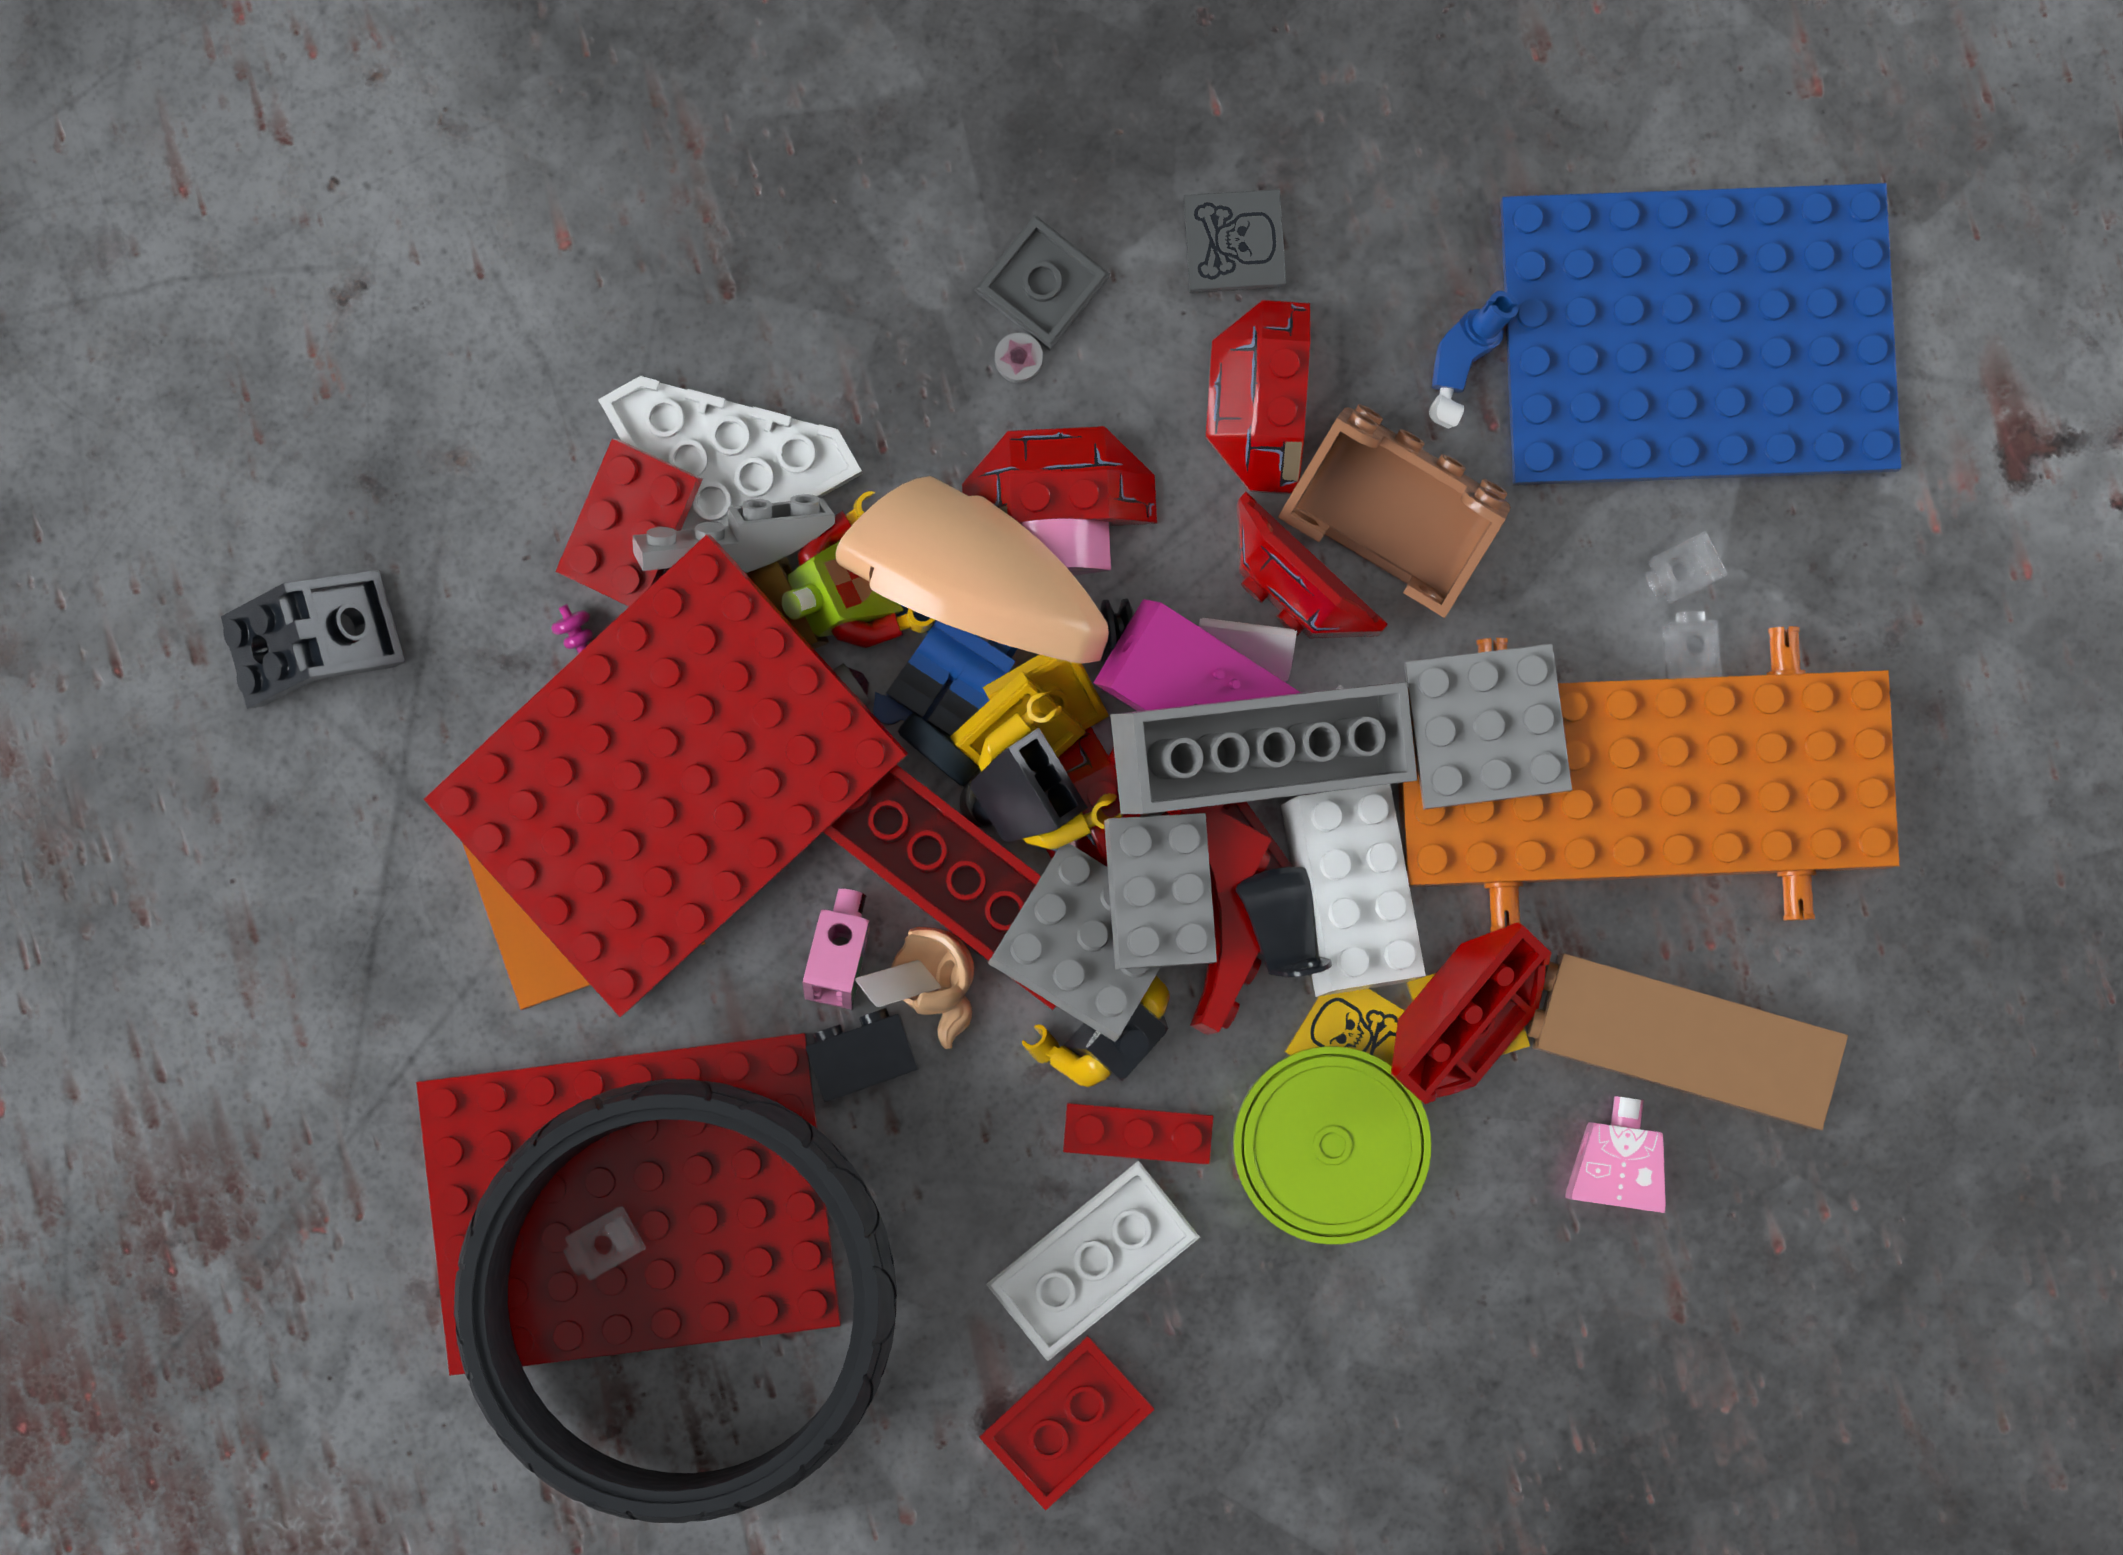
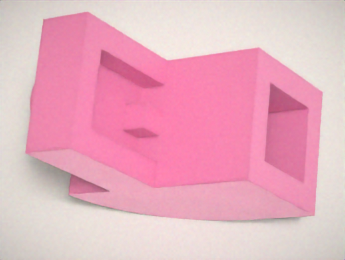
M1044 519L1022 522V526L1037 537L1068 568L1073 576L1111 570L1109 522L1089 519Z

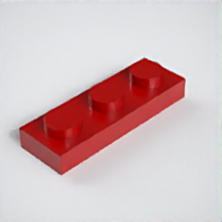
M1067 1103L1063 1152L1209 1165L1213 1115Z

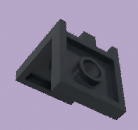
M379 570L283 583L221 616L224 626V639L231 651L237 672V684L243 693L247 709L265 706L315 680L394 668L405 663ZM341 614L347 615L352 620L355 627L354 636L348 634L342 627Z

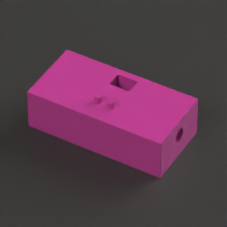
M1145 599L1140 603L1093 682L1136 711L1301 693L1161 602Z

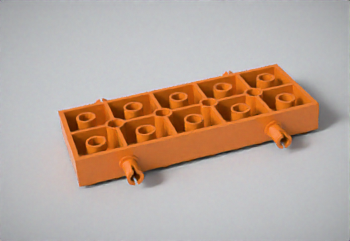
M1789 626L1788 629H1784V627L1768 629L1771 671L1767 672V675L1558 683L1572 791L1423 810L1413 737L1417 781L1398 783L1401 844L1409 887L1484 885V888L1489 889L1490 932L1505 927L1504 912H1506L1507 926L1516 922L1520 923L1519 887H1523V883L1777 873V877H1782L1783 921L1815 919V914L1813 911L1812 876L1816 875V872L1889 869L1900 866L1889 670L1806 673L1805 670L1800 669V628ZM1491 638L1476 640L1478 653L1492 651ZM1496 638V640H1493V651L1507 649L1508 638Z

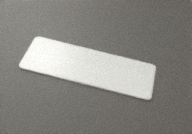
M919 960L855 978L857 984L876 1007L941 988L940 984Z

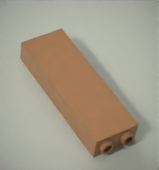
M1564 953L1557 955L1555 963L1550 961L1549 965H1546L1543 990L1547 991L1543 1009L1535 1010V1014L1530 1020L1527 1036L1534 1038L1532 1049L1813 1130H1823L1848 1035Z

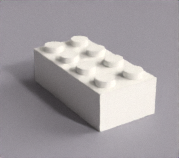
M1391 784L1302 795L1282 804L1281 809L1291 864L1293 867L1305 868L1310 880L1316 957L1330 959L1332 962L1331 968L1311 974L1315 997L1406 983L1426 976Z

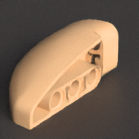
M932 476L914 479L900 485L875 502L848 529L837 546L836 561L840 566L869 581L870 588L874 592L922 615L968 633L1032 653L1083 664L1101 660L1108 640V624L1089 594L1068 568L1037 537L1010 515L982 496H967Z

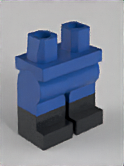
M936 621L885 695L923 718L947 679L951 680L953 683L927 721L946 735L951 736L990 701L982 687L1010 671L1015 663L1012 657L1017 648L992 640L986 642L977 635Z

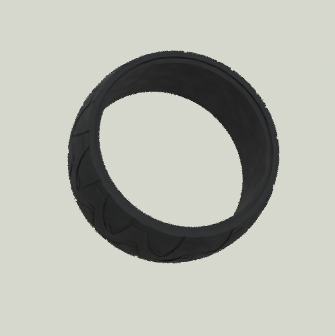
M664 1079L635 1083L608 1090L560 1113L525 1141L495 1175L478 1203L477 1209L467 1228L459 1255V1270L456 1273L454 1295L457 1344L463 1369L467 1379L470 1381L473 1396L487 1422L496 1431L497 1436L508 1450L528 1470L535 1473L547 1485L572 1500L582 1502L590 1508L625 1519L651 1523H686L712 1520L745 1511L770 1501L795 1487L836 1453L860 1423L880 1385L881 1377L885 1372L892 1348L897 1311V1285L894 1260L886 1228L876 1203L864 1181L844 1154L822 1132L801 1116L771 1099L724 1083L697 1081L694 1079ZM666 1119L710 1123L743 1134L776 1152L810 1183L826 1205L839 1230L851 1269L854 1304L850 1344L841 1373L827 1401L813 1418L779 1446L739 1465L715 1471L668 1473L648 1470L616 1460L580 1440L562 1425L535 1392L520 1362L510 1327L508 1279L512 1255L519 1232L537 1197L553 1176L568 1161L589 1145L610 1133L646 1121Z

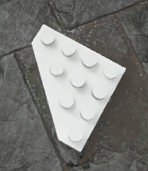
M643 376L633 379L598 399L621 441L703 479L681 530L695 529L696 525L704 522H716L729 526L728 507L742 506L743 502L751 499H764L771 503L790 501L791 497L801 494H810L821 498L863 474L841 433L836 428L793 419L791 416L730 402L724 398L691 389L678 388Z

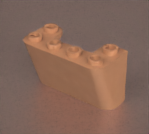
M1358 404L1355 410L1346 407L1336 418L1278 518L1317 542H1320L1323 536L1327 535L1407 583L1403 592L1405 595L1445 618L1506 520L1511 508L1510 504L1504 500L1508 493L1487 479H1483L1481 483H1478L1463 474L1466 470L1465 466L1445 454H1441L1438 459L1422 449L1425 443L1412 433L1400 429L1396 434L1381 425L1383 418L1372 409Z

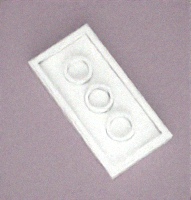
M1138 1160L992 1278L986 1285L1044 1358L1049 1361L1198 1240L1200 1236Z

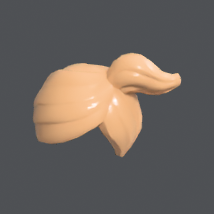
M915 927L908 931L905 943L895 956L891 968L919 960L940 984L941 988L938 990L923 992L918 996L904 999L903 1001L915 1009L917 1014L934 1015L942 1013L937 1027L938 1038L944 1049H950L955 1037L970 1025L972 1019V1006L965 994L973 981L974 961L971 952L964 942L951 932L937 928Z

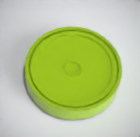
M1338 1046L1315 1047L1296 1052L1276 1062L1251 1086L1242 1101L1234 1126V1161L1239 1179L1249 1199L1258 1211L1276 1227L1292 1236L1313 1243H1353L1384 1231L1398 1221L1414 1203L1424 1185L1430 1166V1126L1422 1102L1391 1075L1392 1066L1369 1053L1352 1048Z

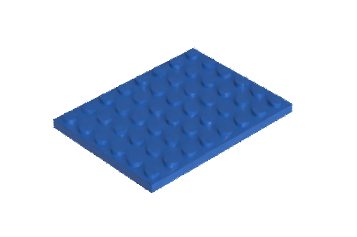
M1887 183L1502 197L1500 207L1504 291L1511 294L1518 303L1517 306H1514V308H1518V313L1506 324L1513 485L1898 472L1902 469Z

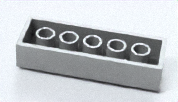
M1407 682L1110 714L1121 814H1149L1417 781Z

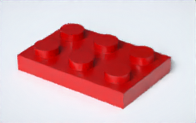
M612 438L555 572L629 607L661 577L664 569L642 570L633 554V535L647 534L649 529L655 527H669L680 531L703 479L628 443Z
M1087 1335L982 1432L979 1438L1046 1511L1155 1409Z

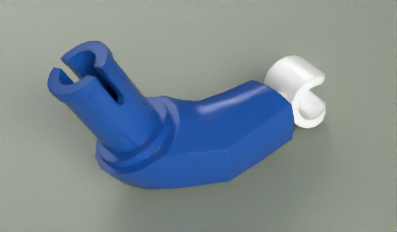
M1496 291L1481 309H1474L1465 313L1437 345L1432 388L1440 390V393L1432 403L1429 411L1430 418L1435 423L1448 429L1458 425L1464 412V406L1451 400L1453 393L1464 391L1472 363L1490 353L1503 340L1502 328L1518 313V308H1514L1518 303L1508 292Z

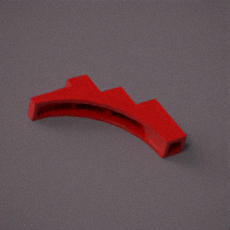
M1113 747L1107 761L1116 766ZM1233 803L1167 811L1169 815L1206 814L1217 962L1208 964L1204 990L1190 1024L1191 1027L1206 1035L1219 1033L1221 1028L1225 1030L1229 1028L1240 1007V1004L1235 1000L1243 984L1248 986L1254 980L1262 962L1257 958L1258 953L1261 955L1262 953L1246 908L1236 893V887L1244 879L1265 871L1271 857L1270 854L1266 853V850L1272 839L1221 811L1222 807L1228 810Z

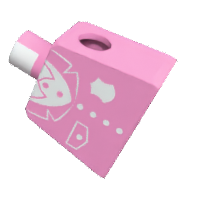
M1614 1096L1611 1125L1588 1122L1565 1198L1665 1213L1663 1134L1661 1132L1640 1130L1644 1100Z

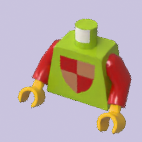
M874 491L863 493L855 501L853 510L847 514L843 510L836 514L833 526L801 548L798 553L800 567L788 574V582L792 590L785 592L782 596L783 610L790 619L796 620L805 616L815 635L819 637L834 635L838 641L862 648H869L903 636V630L908 628L917 633H925L932 628L935 622L932 618L927 621H918L913 615L915 611L909 608L907 614L898 617L897 614L903 611L900 604L871 590L869 581L840 566L836 561L837 546L841 538L858 518L865 513L862 510V501L874 495Z

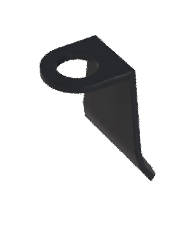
M1283 867L1267 870L1248 877L1237 885L1236 893L1242 900L1249 915L1270 975L1300 977L1319 973L1332 967L1330 959L1316 957L1312 891L1305 868Z

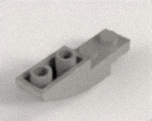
M810 494L796 495L791 497L790 501L771 503L764 499H751L743 502L742 506L728 507L729 526L716 522H704L696 525L695 529L676 531L669 527H655L649 529L647 534L633 535V554L643 571L671 568L706 534H710L745 573H748L796 552L819 537L835 524V514L823 498Z

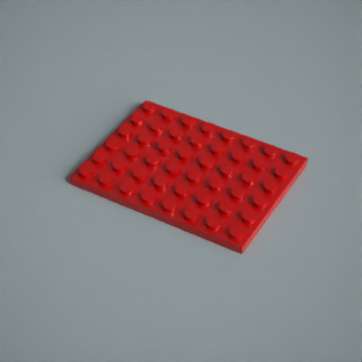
M706 534L429 793L424 800L619 1017H622L908 755V752L710 534Z
M806 1033L416 1082L449 1376L465 1374L456 1337L454 1295L456 1273L459 1270V1255L466 1231L478 1203L499 1170L503 1168L511 1155L525 1141L557 1115L584 1100L591 1099L593 1096L611 1089L664 1079L710 1081L749 1090L783 1105L818 1129L810 1061L805 1046H808ZM661 1119L634 1124L610 1133L574 1156L553 1176L537 1197L519 1232L512 1255L508 1279V1309L512 1336L522 1366L841 1326L826 1205L810 1183L791 1164L756 1140L731 1129L697 1121Z

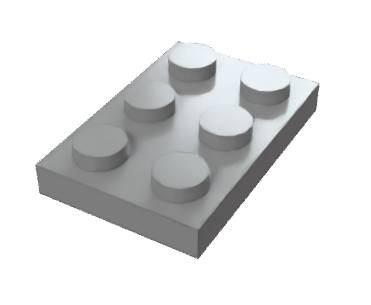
M1206 814L1110 818L1104 820L1115 970L1216 963Z

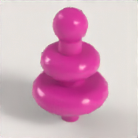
M565 604L559 607L563 618L553 623L551 630L556 635L567 633L569 636L563 642L565 648H576L577 652L580 653L588 645L587 642L593 637V632L590 629H581V626L588 622L590 615L585 610L571 613L568 605Z

